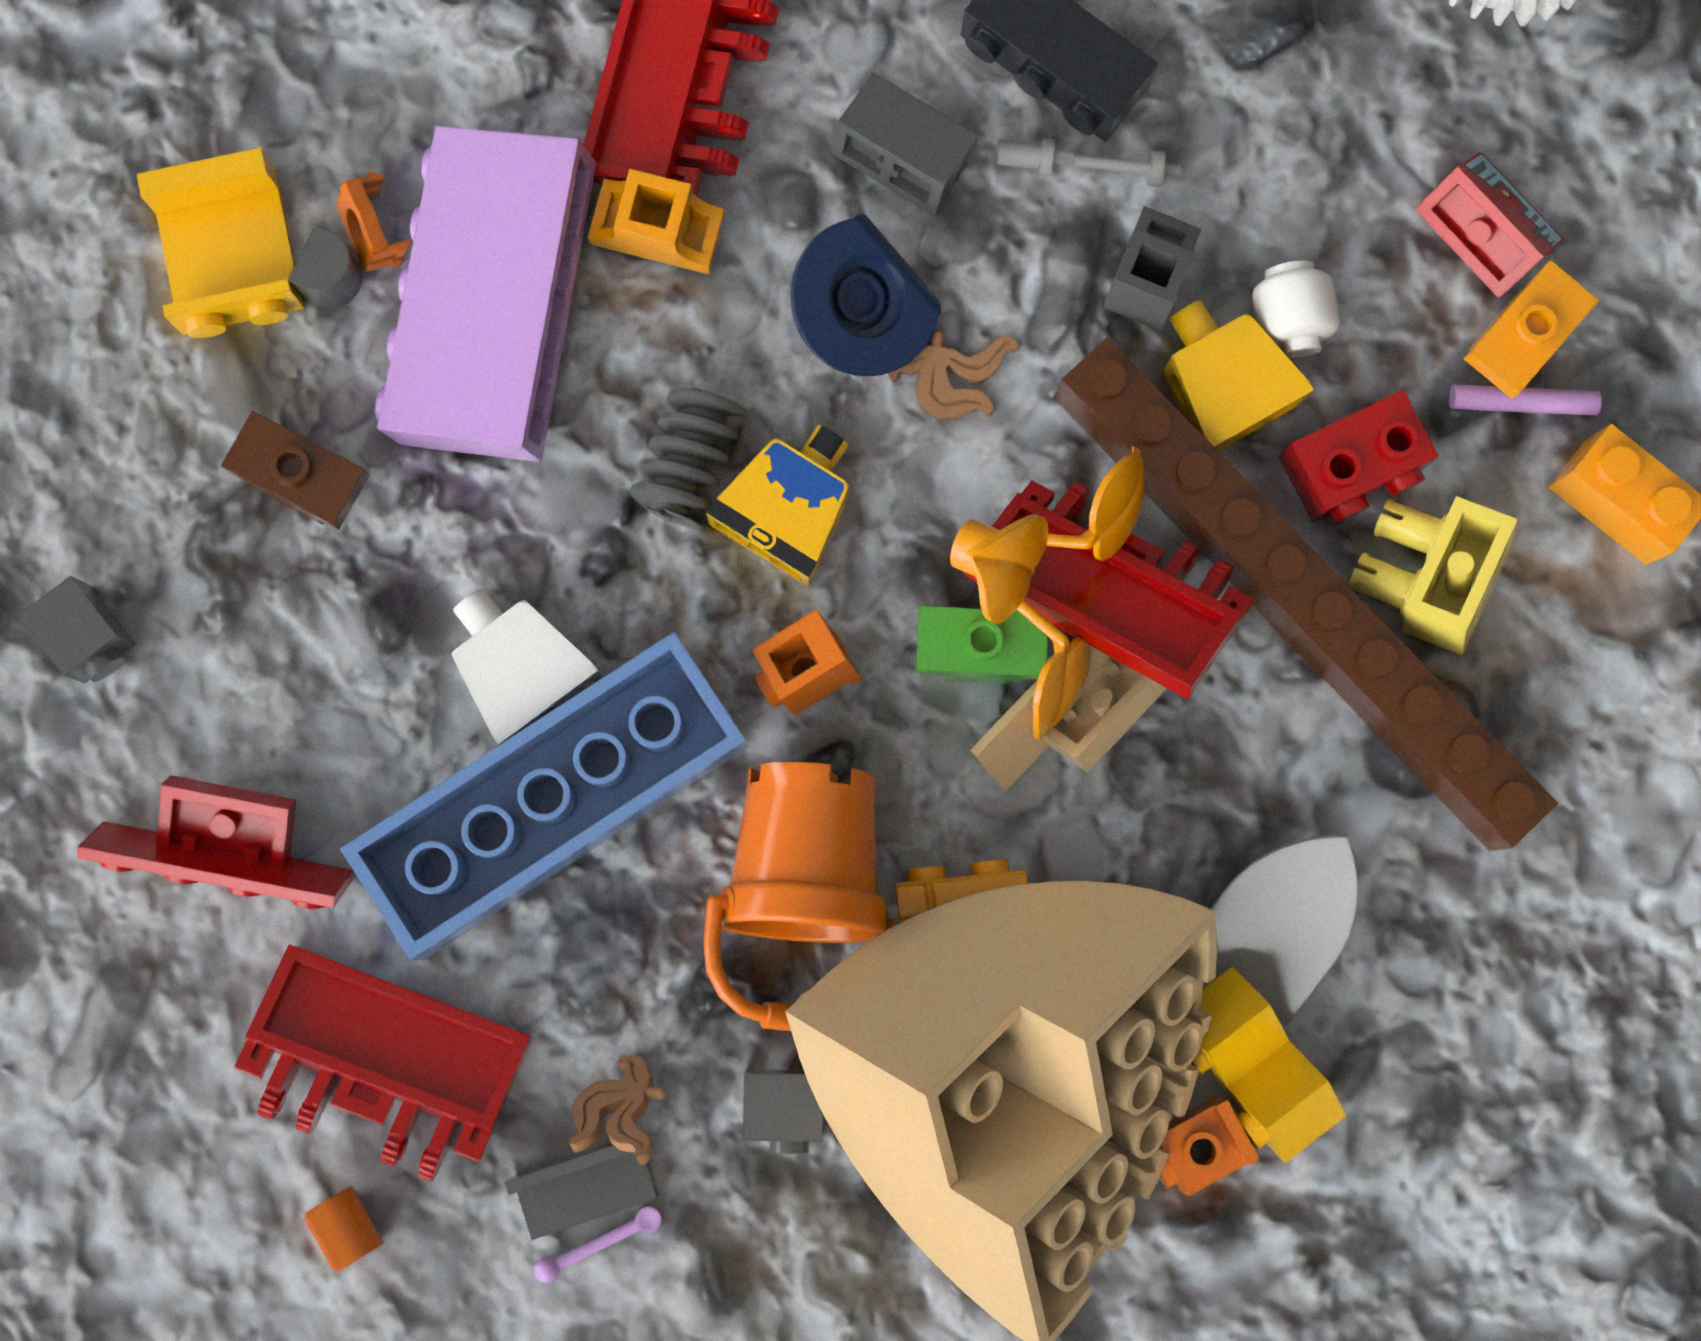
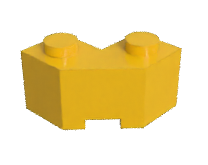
M1233 966L1203 988L1200 1009L1211 1014V1021L1208 1033L1203 1035L1200 1049L1191 1065L1199 1068V1074L1201 1075L1207 1070L1210 1072L1240 1112L1237 1118L1251 1144L1257 1150H1260L1267 1144L1286 1164L1345 1118L1346 1114L1329 1081L1289 1041L1271 1005Z

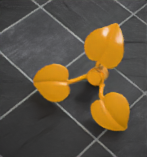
M1132 447V453L1121 458L1103 478L1091 505L1089 529L1079 536L1048 534L1047 520L1037 514L1021 518L1001 530L975 519H970L958 531L951 548L950 562L952 567L973 575L977 579L980 606L986 620L994 624H1000L1017 610L1053 642L1054 655L1045 662L1041 669L1033 700L1032 735L1034 739L1039 741L1062 720L1077 700L1088 676L1091 651L1090 645L1086 644L1082 638L1076 637L1069 643V639L1064 633L1024 600L1029 589L1031 576L1034 574L1035 567L1042 558L1046 546L1089 549L1093 546L1094 558L1101 561L1110 558L1122 547L1137 522L1145 490L1143 458L1141 449Z

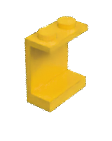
M261 147L137 174L141 198L157 216L173 297V303L162 305L164 317L182 335L188 334V336L193 338L214 337L224 333L227 325L246 321L256 325L274 324L285 320L288 317L287 312L305 309L303 298L289 282V276L295 266V259L277 171Z

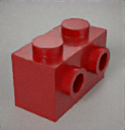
M1403 389L1291 443L1278 458L1311 522L1314 523L1331 514L1337 524L1369 508L1370 505L1366 497L1384 488H1387L1389 494L1393 497L1426 480L1422 470L1437 459L1439 455Z

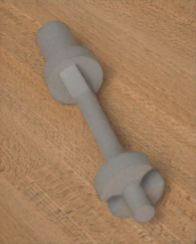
M1042 138L1041 144L999 140L996 165L1038 169V176L1051 177L1053 166H1074L1148 174L1147 186L1154 187L1162 186L1164 176L1181 177L1182 165L1165 163L1166 151H1151L1149 161L1081 155L1055 151V139Z

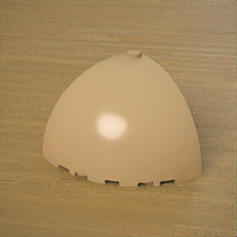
M1049 881L984 891L944 903L919 913L884 931L845 958L810 990L805 991L785 1011L803 1070L815 1099L832 1132L866 1184L895 1221L931 1261L982 1309L1023 1341H1055L1094 1291L1091 1284L1086 1282V1279L1107 1247L1119 1253L1126 1242L1128 1235L1125 1233L1128 1231L1134 1218V1200L1136 1196L1139 1195L1149 1200L1161 1176L1170 1153L1160 1148L1167 1134L1172 1114L1177 1117L1185 1116L1199 1073V1068L1191 1065V1062L1196 1057L1203 1035L1208 1033L1211 1014L1201 1010L1200 1007L1204 981L1209 983L1216 978L1217 933L1215 911L1181 897L1153 889L1119 883Z

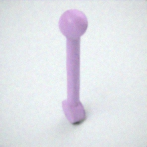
M643 1206L638 1210L635 1219L556 1258L550 1256L541 1257L537 1260L534 1267L535 1276L541 1282H553L560 1274V1270L638 1231L644 1233L656 1231L661 1224L662 1217L660 1211L654 1206Z

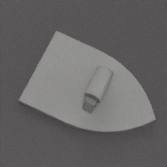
M1347 834L1305 838L1285 844L1264 854L1243 869L1224 889L1210 908L1215 911L1216 975L1220 976L1233 966L1271 1005L1275 1014L1287 1023L1291 1021L1333 966L1342 952L1352 929L1357 904V871Z

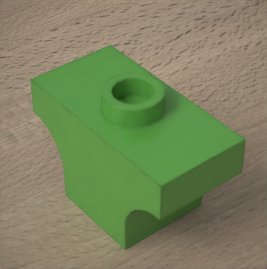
M919 606L916 673L945 677V681L1008 684L1013 680H1038L1041 669L1047 661L1048 636L1019 611H1015L1004 622L994 624L985 619L982 609Z

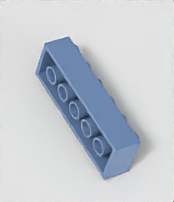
M673 632L340 848L409 959L425 960L747 749L748 745L675 632Z

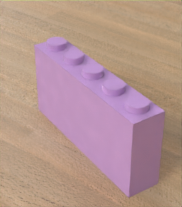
M435 126L432 146L426 149L422 159V177L425 183L420 207H416L411 216L410 233L413 245L409 266L404 267L399 278V296L402 302L397 326L391 329L387 341V355L390 365L386 385L379 390L375 403V414L378 421L377 429L398 444L542 462L596 166L595 160L579 139Z

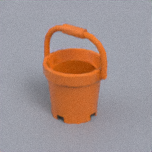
M772 762L760 764V772L752 767L748 769L746 797L730 885L720 891V895H711L707 900L703 946L706 973L718 997L738 1015L758 1021L764 1029L791 1031L785 1011L793 1004L764 1002L762 1005L746 1000L732 987L722 967L720 948L721 928L743 935L770 939L820 943L869 942L884 931L895 926L894 921L887 917L886 902L878 894L877 779L873 774L851 768L850 785L838 783L839 776L831 773L832 765Z

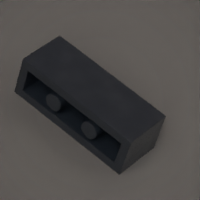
M972 0L964 10L960 36L965 39L967 47L975 56L987 63L996 61L1014 75L1015 82L1025 93L1036 99H1043L1045 97L1063 111L1064 118L1074 129L1088 136L1095 134L1104 142L1108 141L1148 90L1158 66L1155 60L1073 0Z

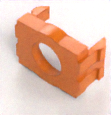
M375 172L366 173L365 177L342 182L340 187L341 193H338L336 199V208L363 272L387 266L392 268L399 267L411 244V239L387 244L375 210L369 198L379 196L381 188L378 186L383 185L385 181L383 175Z

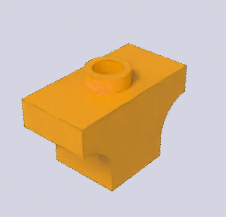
M629 169L627 180L625 181L603 179L588 233V240L590 245L710 275L725 220V211L723 208L711 205L698 198L693 193L692 186L689 183Z
M1549 260L1517 296L1505 306L1469 348L1470 351L1463 359L1508 397L1513 399L1525 388L1599 300L1553 261Z

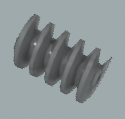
M697 388L673 389L668 393L667 403L675 412H664L658 418V426L666 435L654 436L648 444L649 450L658 459H645L641 461L639 466L640 473L650 483L637 482L633 484L630 489V495L650 513L664 520L687 528L702 529V526L688 515L689 510H708L711 503L698 493L697 490L699 486H719L720 479L706 467L708 462L728 463L730 457L715 444L717 439L737 440L738 432L726 424L725 419L727 416L746 417L747 409L713 392Z

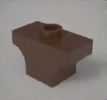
M253 410L221 464V467L227 472L254 486L269 498L321 525L326 523L338 530L370 476L366 469Z

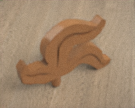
M935 330L932 334L931 345H926L911 362L902 368L888 373V378L892 383L897 381V375L900 373L911 375L919 373L920 376L917 380L915 392L917 402L928 414L937 419H955L980 410L986 417H990L994 408L990 398L981 390L969 388L954 389L949 382L946 370H951L956 376L969 383L980 384L989 380L998 371L1002 357L1009 351H1018L1020 346L1013 337L1000 335L982 352L972 357H967L955 349L943 347L944 333L941 330Z
M623 1056L616 1061L620 1071L624 1072V1079L622 1081L608 1079L594 1082L574 1100L571 1110L577 1134L569 1139V1143L574 1152H581L591 1147L599 1140L603 1128V1118L613 1113L605 1126L611 1144L621 1151L634 1153L638 1163L642 1165L651 1159L655 1147L651 1138L635 1126L636 1122L646 1112L649 1100H663L667 1096V1091L664 1087H654V1082L645 1060L641 1056Z

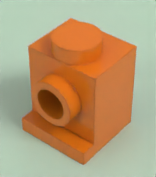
M817 609L752 649L763 670L755 675L756 682L774 708L783 703L795 716L847 683L854 686L863 680L835 629ZM812 666V667L809 668L808 670H806V671H804L803 673H801L802 670L805 669L806 667Z
M1214 1096L1187 1111L1185 1116L1176 1117L1169 1122L1167 1134L1160 1148L1169 1152L1170 1155L1161 1172L1160 1179L1167 1189L1177 1184L1181 1192L1190 1196L1242 1166H1249L1260 1160L1228 1100ZM1198 1139H1207L1212 1146L1210 1158L1202 1163L1194 1162L1190 1155L1192 1144Z

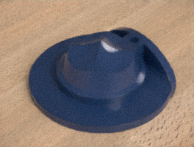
M859 214L852 219L837 222L821 231L806 246L793 273L790 293L791 309L801 338L819 360L845 374L853 376H878L902 368L924 349L934 332L938 320L937 317L941 313L939 299L865 214Z

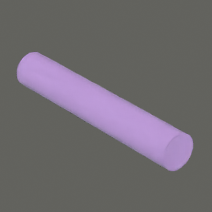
M1453 384L1449 393L1450 409L1597 416L1602 406V395L1600 391L1525 387L1516 397L1511 399L1496 386Z

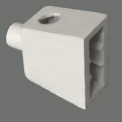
M482 588L464 598L453 610L472 637L457 647L451 654L490 733L498 745L603 678L594 664L525 600L518 602L505 613H502L487 591Z

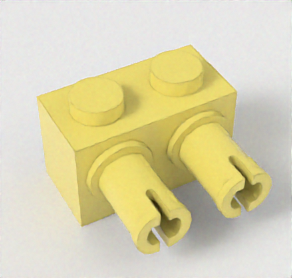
M1458 496L1455 497L1448 515L1444 514L1442 519L1400 504L1396 500L1389 498L1383 507L1385 514L1381 513L1376 523L1374 536L1378 538L1383 537L1426 554V562L1423 568L1419 569L1415 574L1363 552L1358 560V566L1360 567L1359 569H1354L1348 586L1354 592L1362 593L1400 608V616H1403V633L1462 656L1513 547L1518 519Z

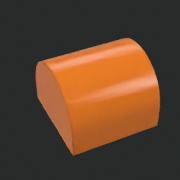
M353 1186L346 1188L304 1213L306 1217L303 1219L333 1271L336 1269L339 1272L384 1244L381 1235Z

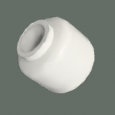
M1306 260L1286 262L1267 269L1264 273L1265 279L1256 285L1252 293L1255 320L1290 359L1307 357L1321 352V342L1333 336L1340 326L1332 277L1325 271L1315 269L1314 263Z

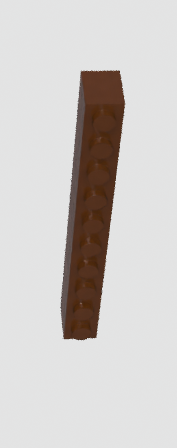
M1108 337L1061 379L1053 398L1115 463L1125 455L1132 453V447L1141 449L1145 471L1144 493L1194 545L1198 546V549L1213 565H1216L1220 559L1233 565L1234 570L1229 581L1240 592L1254 598L1252 605L1488 851L1513 848L1559 804Z

